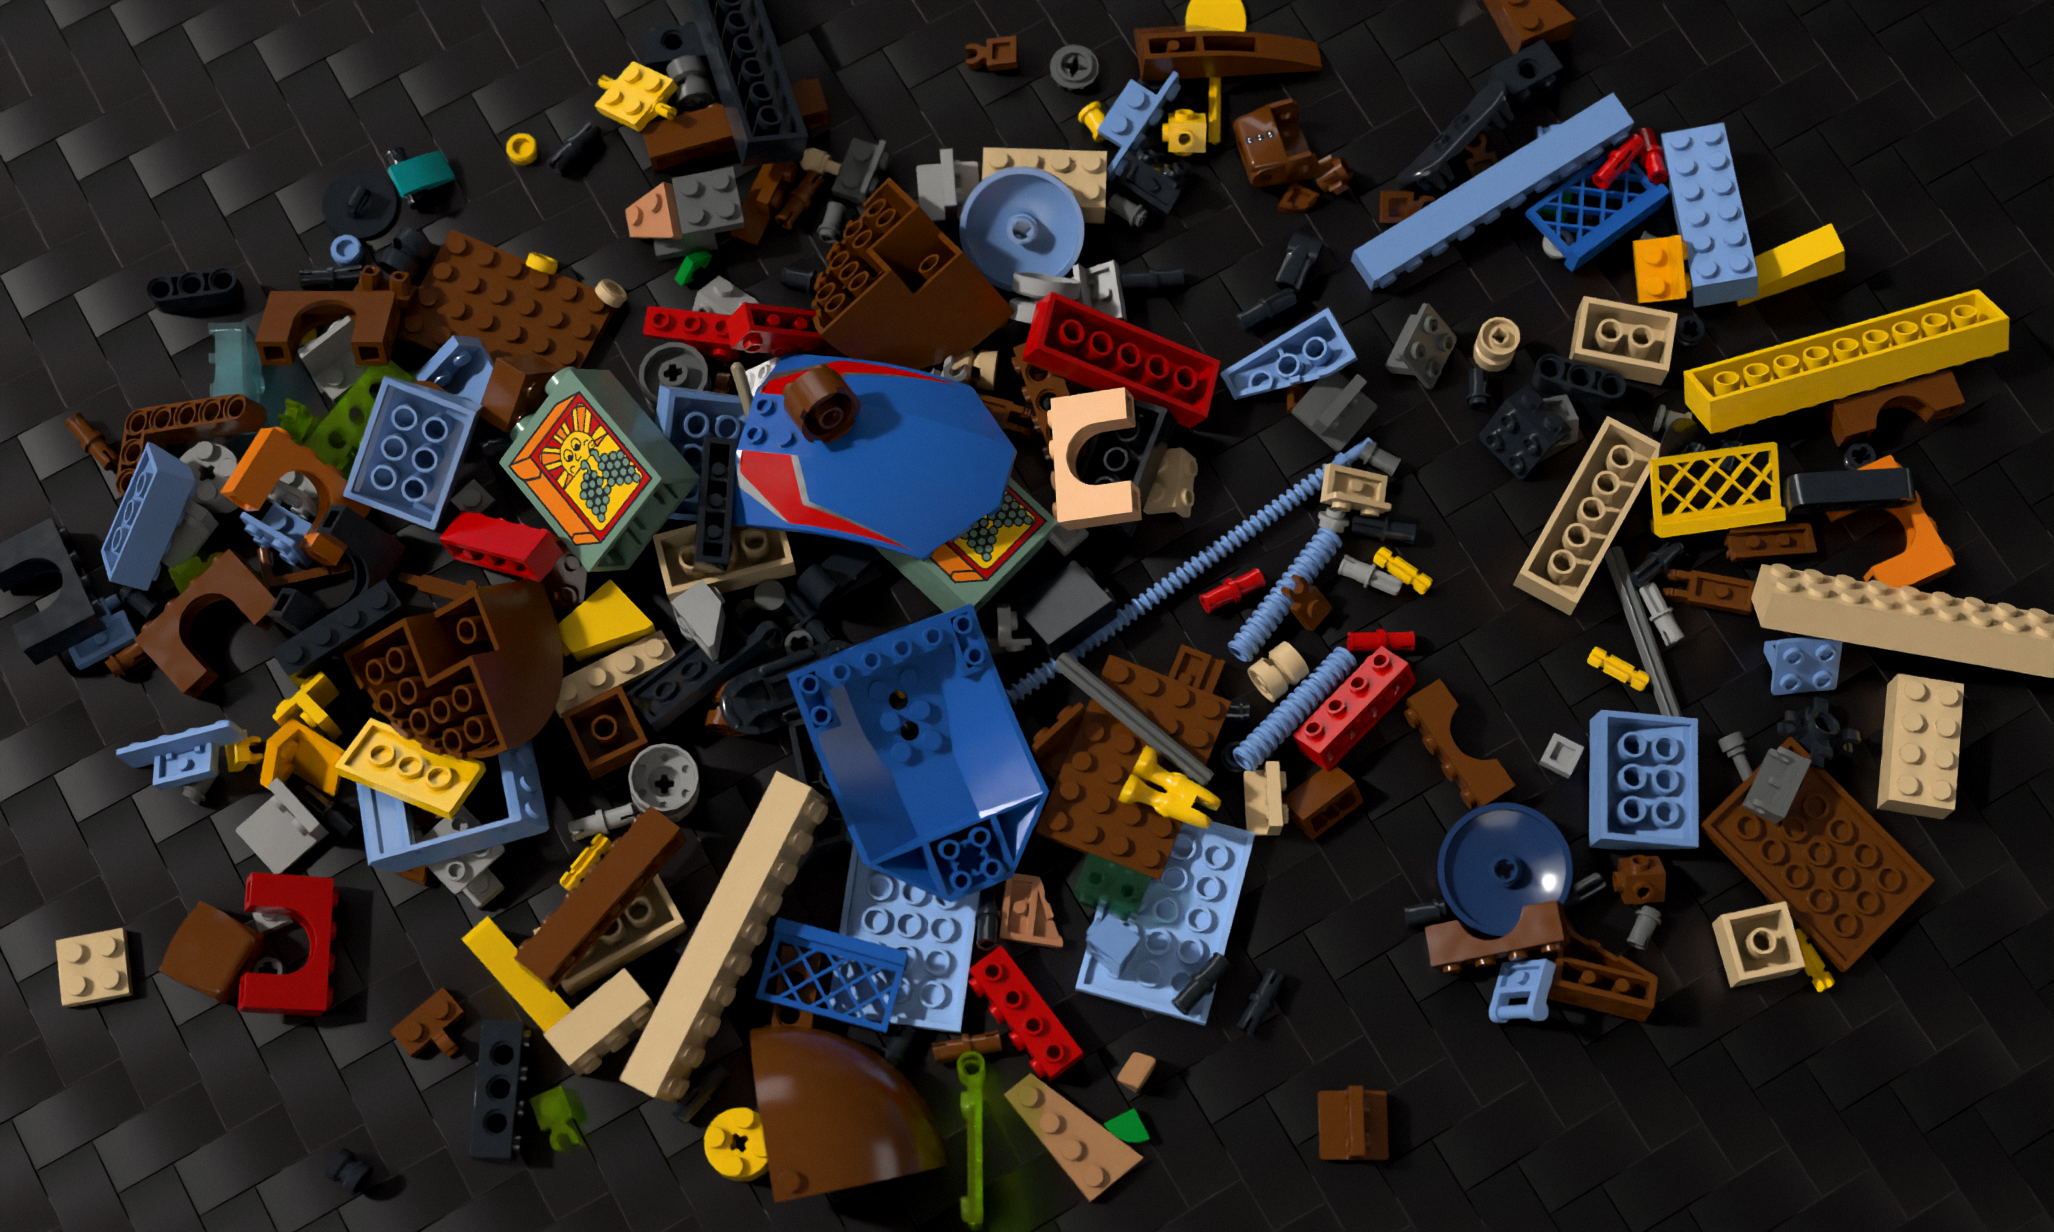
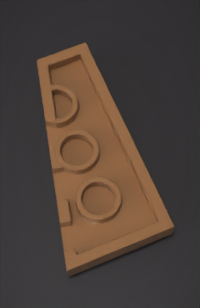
M1031 1073L1004 1094V1097L1090 1203L1143 1159L1141 1155Z

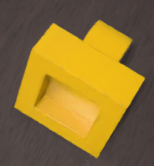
M251 736L247 737L244 741L225 745L229 772L242 771L248 763L256 764L261 761L263 754H254L249 750V746H257L261 742L260 737Z

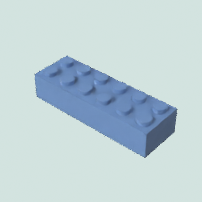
M1724 123L1661 134L1664 152L1663 162L1669 174L1667 181L1678 234L1681 235L1682 241H1686L1688 247V259L1684 260L1686 272L1690 275V291L1694 308L1758 297V274Z

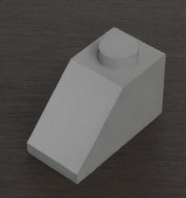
M701 580L672 600L671 605L675 617L713 662L718 658L726 617L722 604L725 603V600L716 587L710 589Z

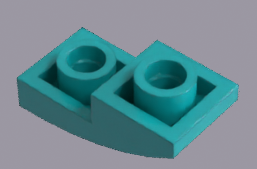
M441 151L405 160L390 166L387 171L402 198L425 188L427 191L455 179Z

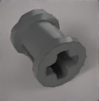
M1661 404L1655 418L1653 432L1666 431L1668 426L1676 419H1692V413L1686 412L1682 414L1671 411Z

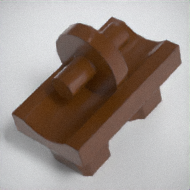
M367 265L362 270L359 283L353 291H396L401 311L402 308L408 309L412 298L418 295V286L411 285L408 272H393L389 280L381 279V269L379 267Z

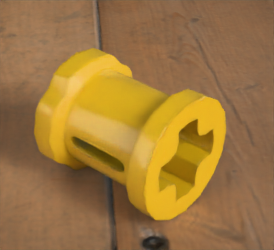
M1095 101L1081 110L1078 120L1088 126L1093 133V139L1099 143L1106 140L1105 137L1097 133V129L1106 117V114L1102 110V104L1099 101Z

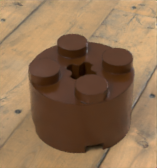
M826 364L814 366L812 370L804 373L795 381L788 383L782 392L785 397V412L805 439L811 443H815L814 440H822L826 444L842 438L855 425L853 418L856 412L860 415V400L836 370L828 368Z

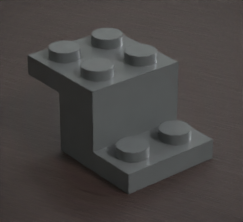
M733 167L672 178L683 238L681 240L671 238L653 239L657 261L686 256L702 250H717L718 245L715 233L745 228Z

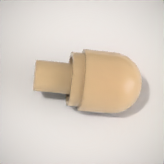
M816 148L805 149L803 160L800 161V165L805 171L813 170L817 172L818 176H825L827 172L838 176L842 166L840 163L831 161V155H828L827 152Z

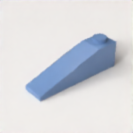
M1326 308L1220 374L1233 398L1237 400L1331 376L1358 358L1340 323L1330 309Z

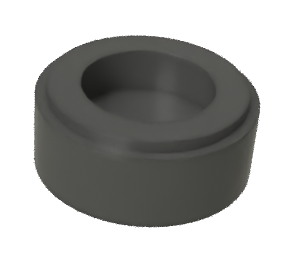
M765 580L755 588L754 601L762 608L764 613H777L786 604L784 602L786 592L781 583L775 580Z

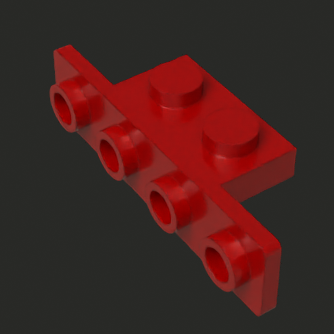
M655 306L647 308L643 329L645 337L685 343L694 347L702 356H710L715 360L728 362L731 359L740 360L741 350L731 349L726 320L731 315Z

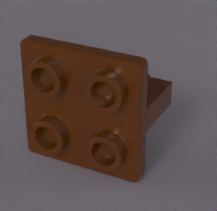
M1348 1086L1346 1091H1320L1318 1093L1319 1155L1321 1160L1388 1159L1387 1097L1385 1091H1363V1086Z

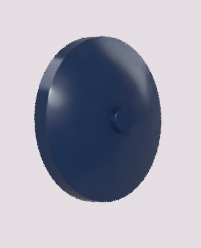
M1516 803L1488 804L1472 810L1463 816L1446 835L1438 857V881L1443 897L1450 909L1468 926L1492 936L1504 937L1509 934L1519 922L1523 906L1557 900L1564 905L1571 890L1573 862L1569 847L1562 833L1553 822L1540 812Z

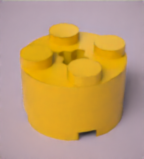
M734 1108L721 1113L712 1121L704 1135L705 1152L711 1165L723 1177L734 1181L749 1182L758 1179L769 1170L760 1114L748 1108ZM739 1138L743 1141L748 1140L745 1143L747 1149L744 1152H741L739 1149L733 1150L737 1146L735 1141Z

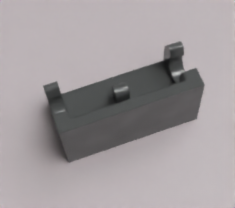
M1779 747L1778 750L1769 749L1742 808L1773 824L1783 820L1812 760L1783 747Z

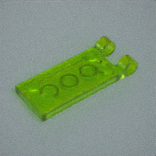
M968 1051L963 1053L957 1062L959 1080L963 1086L968 1088V1092H961L962 1117H968V1196H961L962 1221H968L970 1230H983V1083L986 1078L983 1057L977 1052ZM969 1057H974V1058L978 1059V1060L969 1059V1060H966L965 1062H963L966 1058H969ZM970 1065L980 1068V1071L975 1075H967L963 1072Z

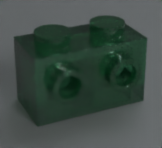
M1088 853L1074 888V897L1079 898L1078 903L1085 907L1097 909V906L1110 910L1109 914L1118 920L1127 922L1130 918L1136 921L1149 889L1151 877Z

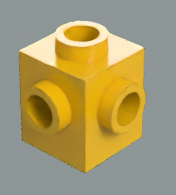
M1188 109L1176 110L1175 113H1168V123H1162V142H1168V152H1174L1177 156L1205 153V114L1194 113Z

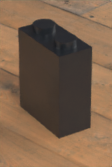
M1075 560L1012 603L1014 610L1017 611L1018 621L1054 662L1064 652L1068 653L1117 618L1113 606L1116 600L1112 593L1106 587L1101 589L1096 584L1097 579L1088 567L1083 569Z

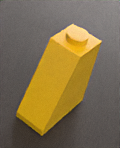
M611 579L558 624L563 656L567 657L571 654L577 662L631 645L656 632L653 623Z

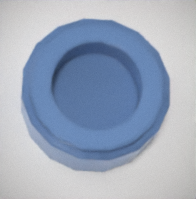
M352 235L339 236L331 244L330 249L333 259L340 266L358 264L363 258L364 253L361 243Z

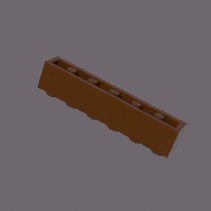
M802 79L791 85L806 130L830 124L828 108L819 79ZM714 103L705 109L694 112H681L676 117H673L674 119L672 120L655 119L642 129L654 172L737 149L722 103Z
M652 806L645 812L638 814L625 835L617 838L611 844L608 854L600 862L590 867L586 878L577 888H572L566 894L563 904L554 913H550L544 918L536 934L520 945L514 959L521 969L552 993L687 841L681 828Z

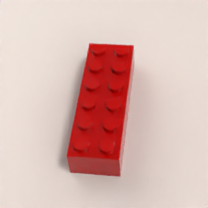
M1052 291L1036 304L1022 361L1097 391L1125 387L1134 396V399L1168 408L1178 420L1177 423L1188 428H1192L1208 417L1220 361Z

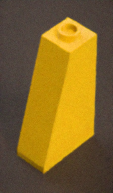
M1832 223L1755 256L1754 260L1758 274V297L1736 300L1739 307L1845 270V250Z
M488 916L462 938L464 943L545 1033L572 1011L554 990L552 993L521 969L514 959L518 950Z

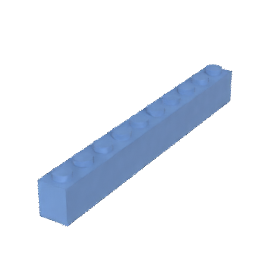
M1611 93L1357 248L1353 252L1351 261L1371 291L1378 286L1385 288L1397 279L1396 275L1404 270L1409 273L1418 268L1423 263L1422 259L1430 254L1435 257L1443 253L1449 247L1448 243L1456 238L1461 241L1469 237L1475 231L1474 227L1483 222L1485 225L1492 223L1501 215L1500 212L1510 206L1511 209H1514L1527 199L1526 196L1533 191L1537 193L1544 191L1553 183L1551 180L1559 175L1563 178L1567 177L1578 168L1577 164L1585 159L1588 162L1595 160L1604 152L1603 148L1610 144L1617 146L1624 142L1630 136L1629 131L1634 121L1615 94Z

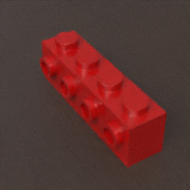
M744 302L726 320L731 349L745 350L747 353H772L775 356H783L785 353L843 358L846 356L820 336L813 322V317L816 316V311Z
M461 511L439 538L455 560L538 582L544 579L564 554L556 544V537L547 529L541 528L539 530L523 523L515 524L507 522L503 518L487 517L479 512L474 514Z
M1380 646L1372 655L1368 656L1364 663L1350 677L1346 678L1342 685L1328 699L1323 701L1318 710L1307 721L1303 722L1292 735L1301 754L1329 772L1417 682L1409 663L1383 646Z
M1002 945L969 969V975L972 978L968 981L969 985L979 998L983 995L986 996L992 1004L988 1010L999 1024L1005 1022L1012 1032L1008 1035L1019 1051H1022L1024 1048L1032 1057L1029 1064L1040 1078L1046 1076L1051 1082L1083 1058V1051Z

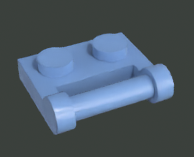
M1548 959L1503 962L1489 1008L1490 1019L1494 1023H1505L1509 1019L1529 1018L1532 1021L1545 1020L1549 1012L1546 1000L1553 983L1556 964ZM1529 997L1527 1004L1508 1006L1510 998Z

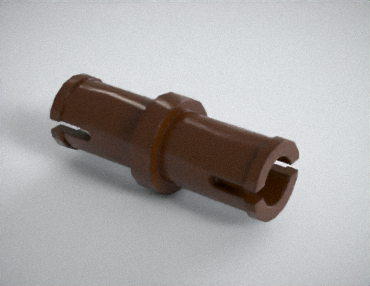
M807 170L796 189H791L787 195V202L775 216V221L778 224L784 220L781 225L783 228L791 229L801 212L807 210L811 205L810 199L824 182L821 175L814 179L817 172Z
M80 412L73 414L77 419L76 421L70 416L65 421L64 426L81 442L80 447L86 453H91L105 471L113 469L110 463L116 467L119 464L120 456L107 444L104 434L101 431H96Z
M998 1030L968 1036V1033L961 1034L962 1038L932 1043L936 1065L962 1058L970 1061L973 1060L972 1056L998 1051L1002 1052Z

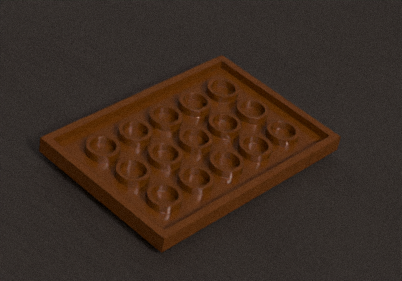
M451 229L420 284L418 295L413 297L409 308L399 322L396 338L436 354L453 335L476 337L480 339L494 364L497 357L537 354L561 369L571 366L576 369H584L616 308L602 301L597 296L595 288L556 272L552 275L533 269L526 265L527 260Z
M1109 655L1099 679L1206 766L1232 701ZM1091 697L1035 834L1159 883L1183 822L1171 817H1163L1153 806L1141 802L1125 804L1118 800L1129 776L1133 773L1146 745H1150ZM1156 751L1157 763L1169 772L1186 775ZM1140 778L1149 787L1159 792L1167 793L1162 786Z
M1791 736L1779 746L1804 758L1809 759L1810 757ZM1760 765L1699 825V829L1774 904L1786 901L1792 923L1797 928H1800L1808 939L1841 972H1844L1935 880L1824 769H1817L1809 765L1785 818L1776 824L1742 808L1761 767Z

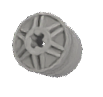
M663 743L649 746L637 755L631 764L628 779L632 801L639 813L645 812L652 806L672 822H678L689 815L697 804L700 792L697 765L690 754L679 746ZM662 782L669 783L668 793H661Z

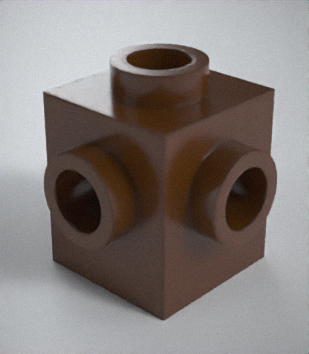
M1634 855L1630 858H1618V872H1613V887L1615 892H1620L1624 904L1643 905L1645 903L1665 901L1666 872L1658 856Z

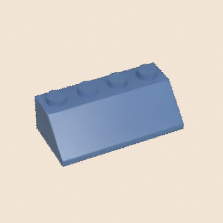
M147 442L101 549V555L110 582L148 591L152 580H157L161 569L160 561L162 556L170 551L173 541L172 533L175 526L181 525L185 514V503L188 498L191 499L194 496L197 487V481L194 479L190 466L154 443Z

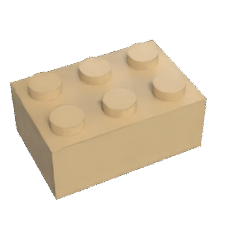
M1584 296L1576 314L1569 359L1616 372L1625 379L1662 385L1669 372L1678 314Z
M623 968L543 1035L578 1076L584 1072L588 1075L601 1065V1058L610 1050L616 1052L621 1049L629 1040L627 1036L635 1029L643 1030L646 1028L656 1007L626 969Z

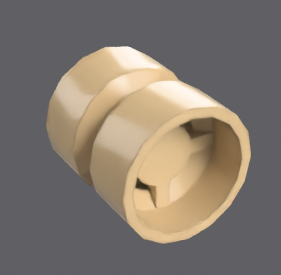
M1495 317L1487 320L1482 325L1473 347V356L1476 363L1481 368L1493 372L1501 371L1508 367L1520 342L1518 327L1511 320L1504 317Z
M971 348L954 358V365L951 369L959 370L964 364L968 365L967 376L960 382L967 385L974 384L977 390L994 391L999 352L981 349L978 353H974ZM975 366L977 368H980V370L973 371V368Z
M1285 641L1269 652V659L1261 658L1249 667L1247 671L1256 688L1271 702H1275L1288 692L1289 684L1297 685L1310 673L1301 655Z

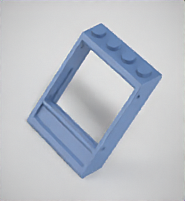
M532 739L518 747L498 754L510 818L417 844L410 804L356 782L368 865L400 873L546 832L549 829V823Z

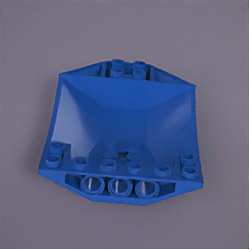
M972 603L901 627L786 674L823 772L864 865L948 902H954L1013 877L1050 790H1048L1018 724ZM899 690L904 693L906 702L901 709L895 710L889 704V697L892 692ZM907 721L914 722L919 730L917 737L910 741L905 740L900 733L901 726Z

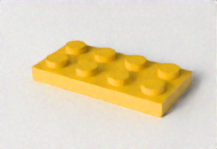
M372 718L368 720L334 766L337 775L449 820H452L485 773L486 768L484 762L474 758L460 760L455 759V756L430 753L422 749V744L418 743L415 739L407 740L390 725Z

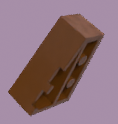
M1483 0L1513 54L1542 39L1549 46L1570 37L1576 20L1556 0Z
M1567 925L1571 944L1563 945L1562 951L1552 953L1551 962L1555 963L1556 967L1547 999L1645 1022L1654 1009L1658 977L1621 955L1618 958L1601 948L1600 943L1593 939L1591 941L1573 932L1572 927Z

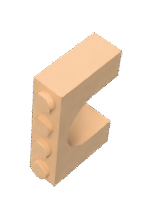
M1125 387L1051 398V410L1047 412V419L1053 434V440L1049 442V452L1054 460L1055 471L1051 472V484L1053 489L1056 490V502L1052 506L1054 518L1066 530L1142 520L1140 489L1131 480L1102 485H1088L1080 481L1076 470L1078 453L1089 438L1102 432L1136 427L1134 396Z

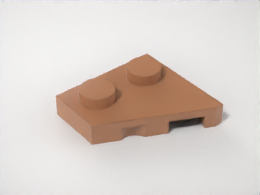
M662 182L625 209L630 237L637 239L671 238L676 240L683 238L673 184Z
M1014 873L1012 878L1004 881L1001 904L1002 918L998 929V940L1057 949L1063 947V940L1058 935L1053 921L1054 915L1050 904L1047 903L1044 896L1045 890L1040 877Z

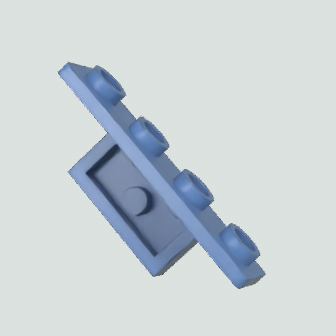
M1173 71L1157 95L1131 79L1098 127V134L1121 148L1106 170V178L1111 182L1116 175L1120 177L1129 161L1125 158L1127 152L1143 146L1147 138L1144 135L1150 125L1154 127L1157 125L1164 113L1162 107L1166 101H1173L1178 94L1181 85H1179V74Z
M220 720L215 722V724L201 728H189L185 732L178 734L162 735L158 739L143 743H132L127 747L117 749L116 757L132 768L154 764L153 786L161 791L216 777L218 775L219 747L246 740L247 732L232 721Z

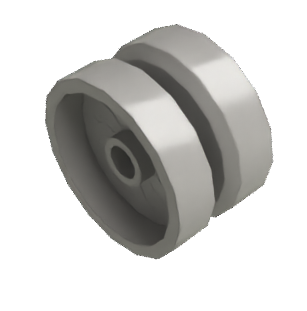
M1014 272L1012 290L1030 298L1017 297L1011 299L1009 306L1015 312L1009 318L1031 324L1036 304L1052 291L1075 301L1080 297L1081 282L1049 274Z

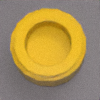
M520 133L509 139L506 146L508 156L512 162L517 165H528L537 158L538 146L532 136Z
M535 252L529 253L526 261L527 266L552 275L555 274L558 267L555 259Z

